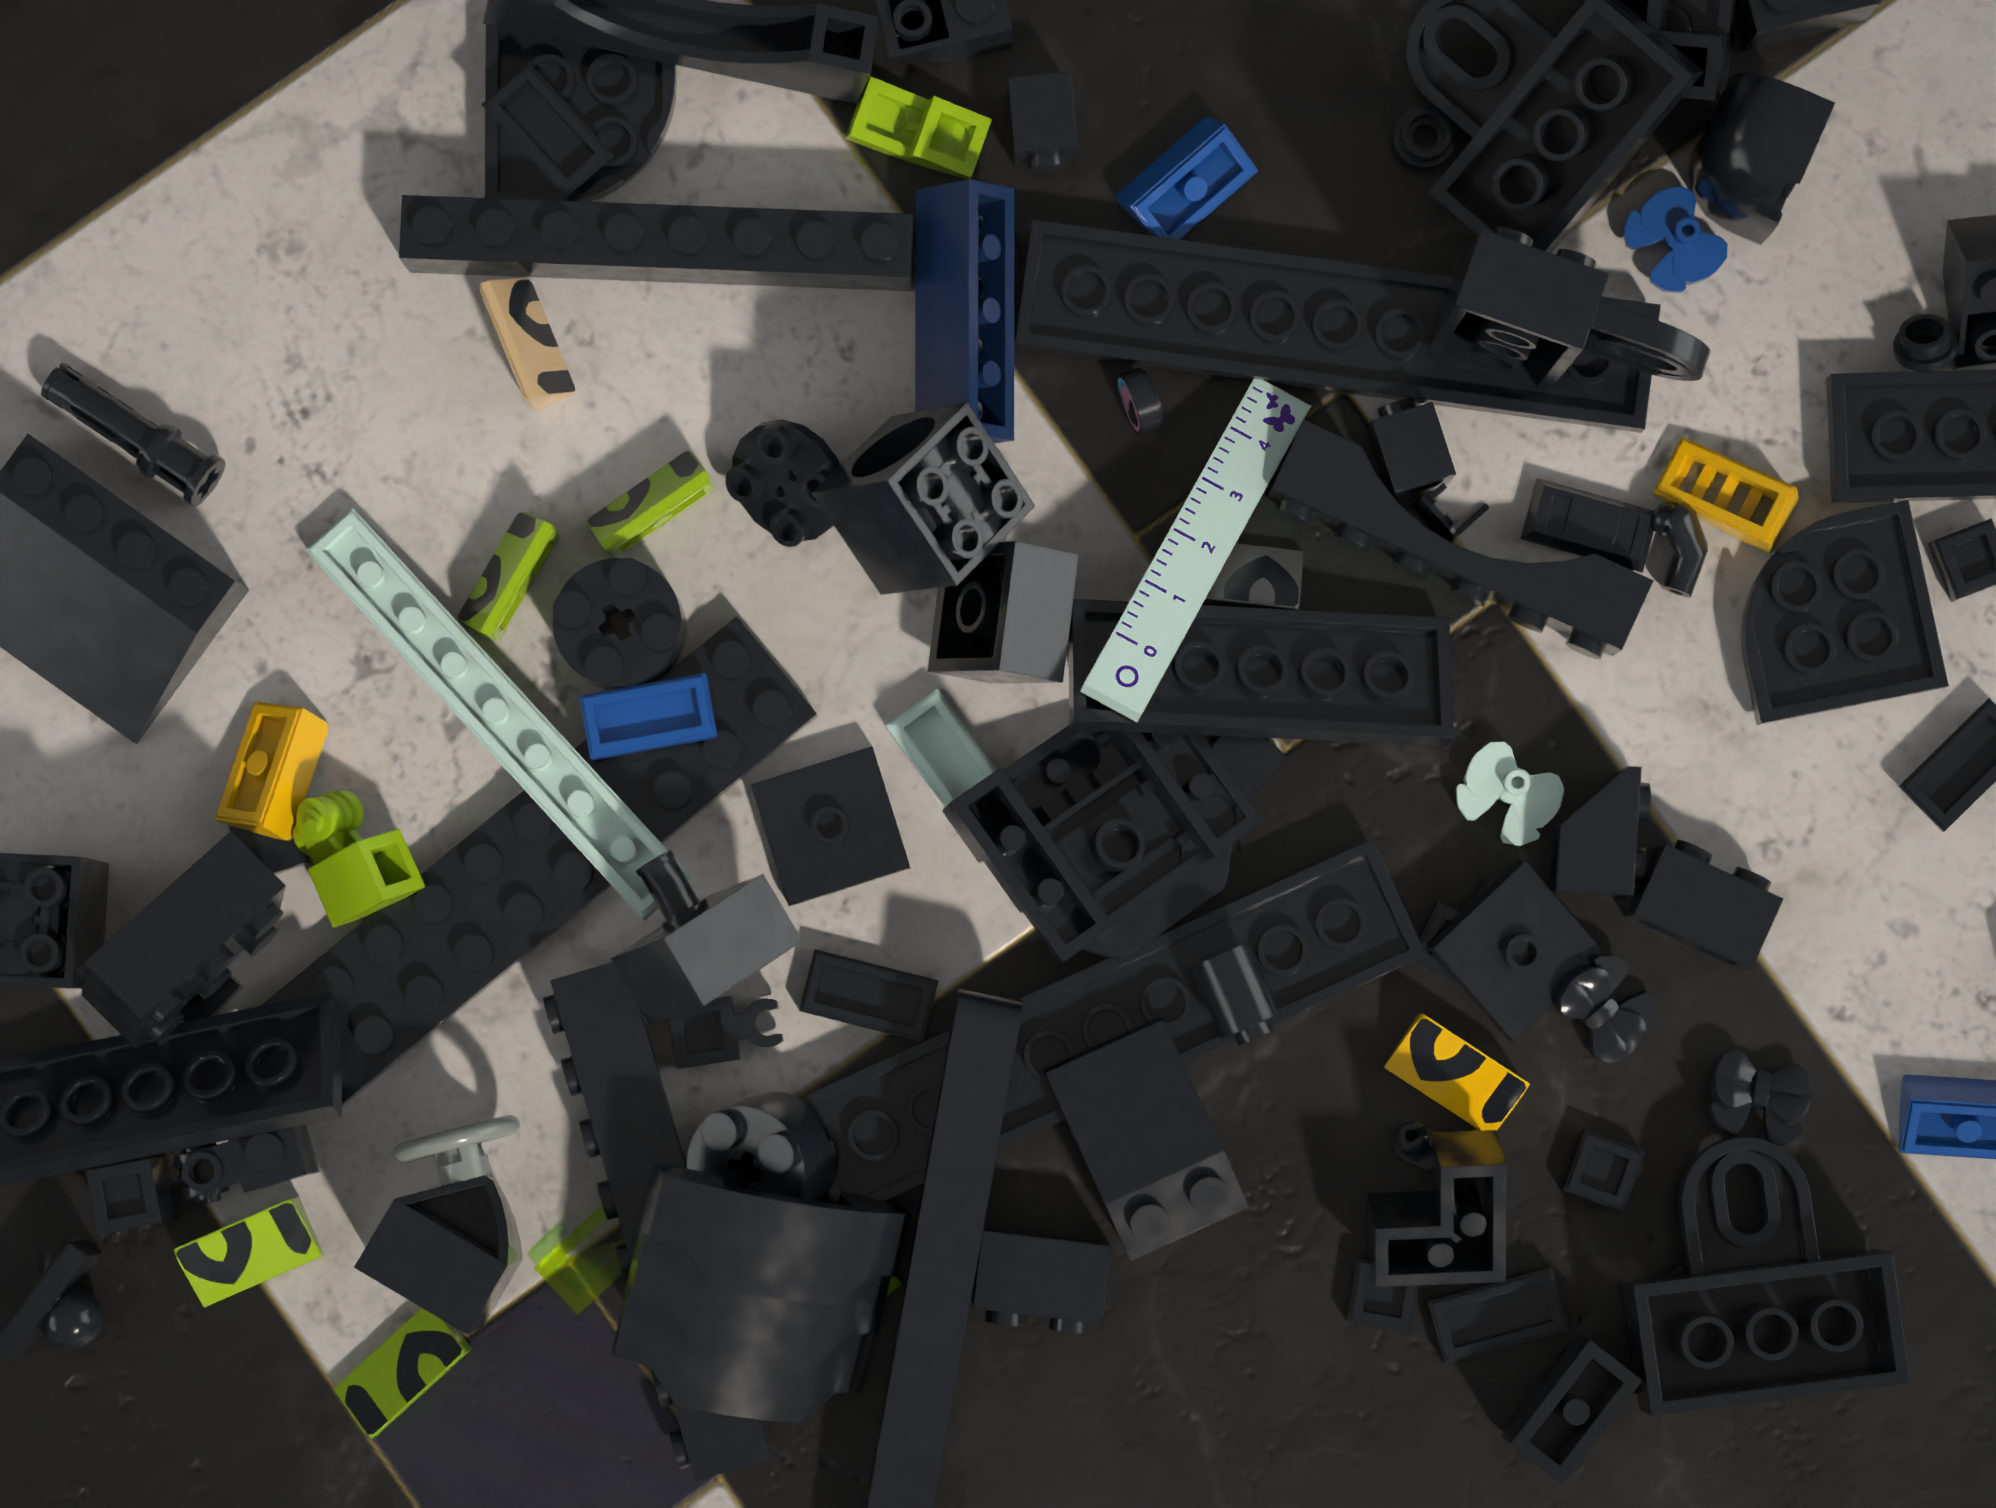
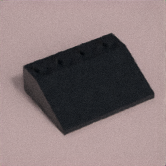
M27 434L0 471V647L133 743L138 744L249 589L30 434Z

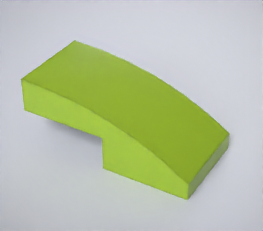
M870 76L858 100L845 139L929 169L970 179L992 119L936 96L928 100Z

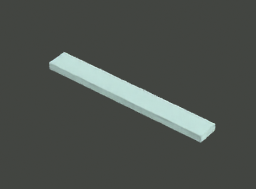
M353 508L350 509L305 551L637 914L646 921L659 908L635 870L668 850ZM677 861L687 880L692 879L693 877Z

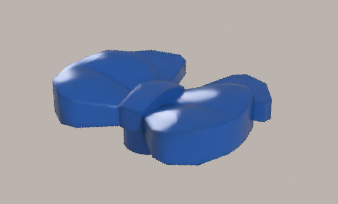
M1682 186L1663 189L1652 196L1639 212L1636 210L1631 211L1623 229L1625 246L1631 250L1649 246L1664 239L1665 245L1670 252L1661 259L1649 274V282L1662 292L1682 293L1686 289V285L1690 286L1702 282L1715 274L1727 258V242L1720 236L1701 231L1699 223L1694 219L1696 197L1693 191Z

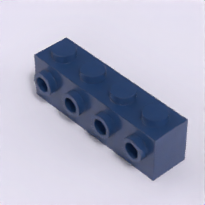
M966 179L916 190L915 412L968 402L996 444L1014 441V188Z

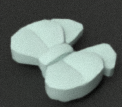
M1490 742L1475 753L1467 766L1463 779L1464 784H1459L1455 788L1457 808L1466 820H1476L1498 798L1502 802L1509 804L1510 807L1504 818L1500 838L1504 844L1521 846L1539 839L1540 834L1537 829L1544 827L1555 816L1561 806L1564 787L1558 775L1549 772L1529 776L1525 770L1517 768L1512 748L1505 742Z

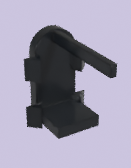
M1442 483L1432 493L1430 491L1427 492L1412 507L1437 535L1452 543L1490 507L1485 503L1462 525L1455 529L1453 525L1457 521L1448 512L1444 516L1434 505L1438 501L1436 497L1447 488Z

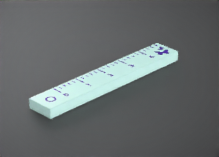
M1253 379L1080 692L1135 722L1139 721L1311 407L1309 404L1264 380Z

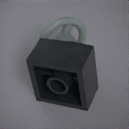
M513 1115L502 1116L396 1145L393 1150V1157L400 1163L434 1156L441 1187L395 1198L354 1266L355 1269L465 1334H469L484 1326L523 1260L521 1241L514 1215L497 1180L488 1175L492 1173L488 1155H484L481 1143L516 1133L520 1128L518 1118Z

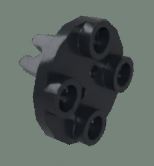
M784 419L762 422L740 439L732 457V469L727 472L725 477V485L731 497L742 504L755 523L772 534L779 544L794 547L802 541L817 539L834 526L812 492L840 466V462L825 440L805 425Z

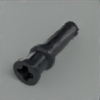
M61 363L59 368L53 369L44 382L41 390L43 398L76 417L77 420L127 451L128 454L136 458V465L142 474L147 477L157 475L184 493V502L190 506L196 507L201 504L221 479L226 465L223 458L217 454L208 457L181 439V430L175 426L166 424L158 426L152 421L147 420L135 412L134 409L84 378L83 375L72 369L68 364Z

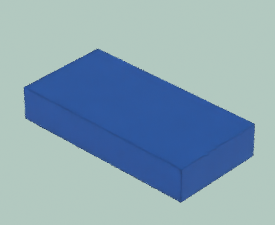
M706 673L579 696L589 755L592 761L718 738Z

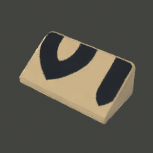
M525 278L496 279L480 283V293L523 398L529 407L537 410L572 396L575 393V385L533 283Z

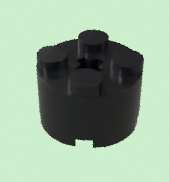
M610 558L585 566L567 581L553 604V633L562 657L584 680L599 688L614 690L656 682L675 667L682 652L686 637L687 621L679 598L669 583L657 571L635 559ZM617 612H620L625 618L633 615L636 618L628 624L631 635L624 640H621L615 633L605 635V632L612 626L609 618Z
M769 1092L750 1097L706 1117L691 1139L687 1154V1169L716 1173L729 1187L821 1202L829 1193L835 1179L837 1152L833 1139L828 1141L819 1123L823 1119L815 1108L794 1095L782 1092Z

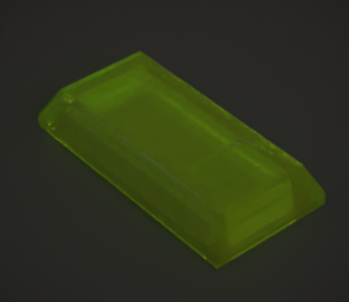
M602 1205L534 1268L577 1315L622 1274L615 1245L626 1242L625 1238L567 1256L607 1219Z

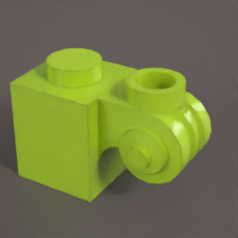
M345 789L305 799L299 805L297 823L293 828L295 844L300 851L310 856L314 866L307 870L333 928L369 917L374 912L396 903L425 887L400 828L366 839H362L358 835L357 830L361 827L364 820V810L357 796Z

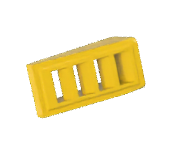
M1681 437L1653 491L1654 496L1676 506L1681 502L1687 504L1696 511L1698 519L1769 554H1772L1799 502L1796 487L1684 437ZM1694 461L1703 465L1704 468L1689 494L1680 490ZM1719 473L1727 479L1714 504L1704 501L1716 475ZM1742 485L1750 489V492L1738 515H1735L1728 510ZM1765 497L1774 503L1762 526L1753 523L1752 520Z

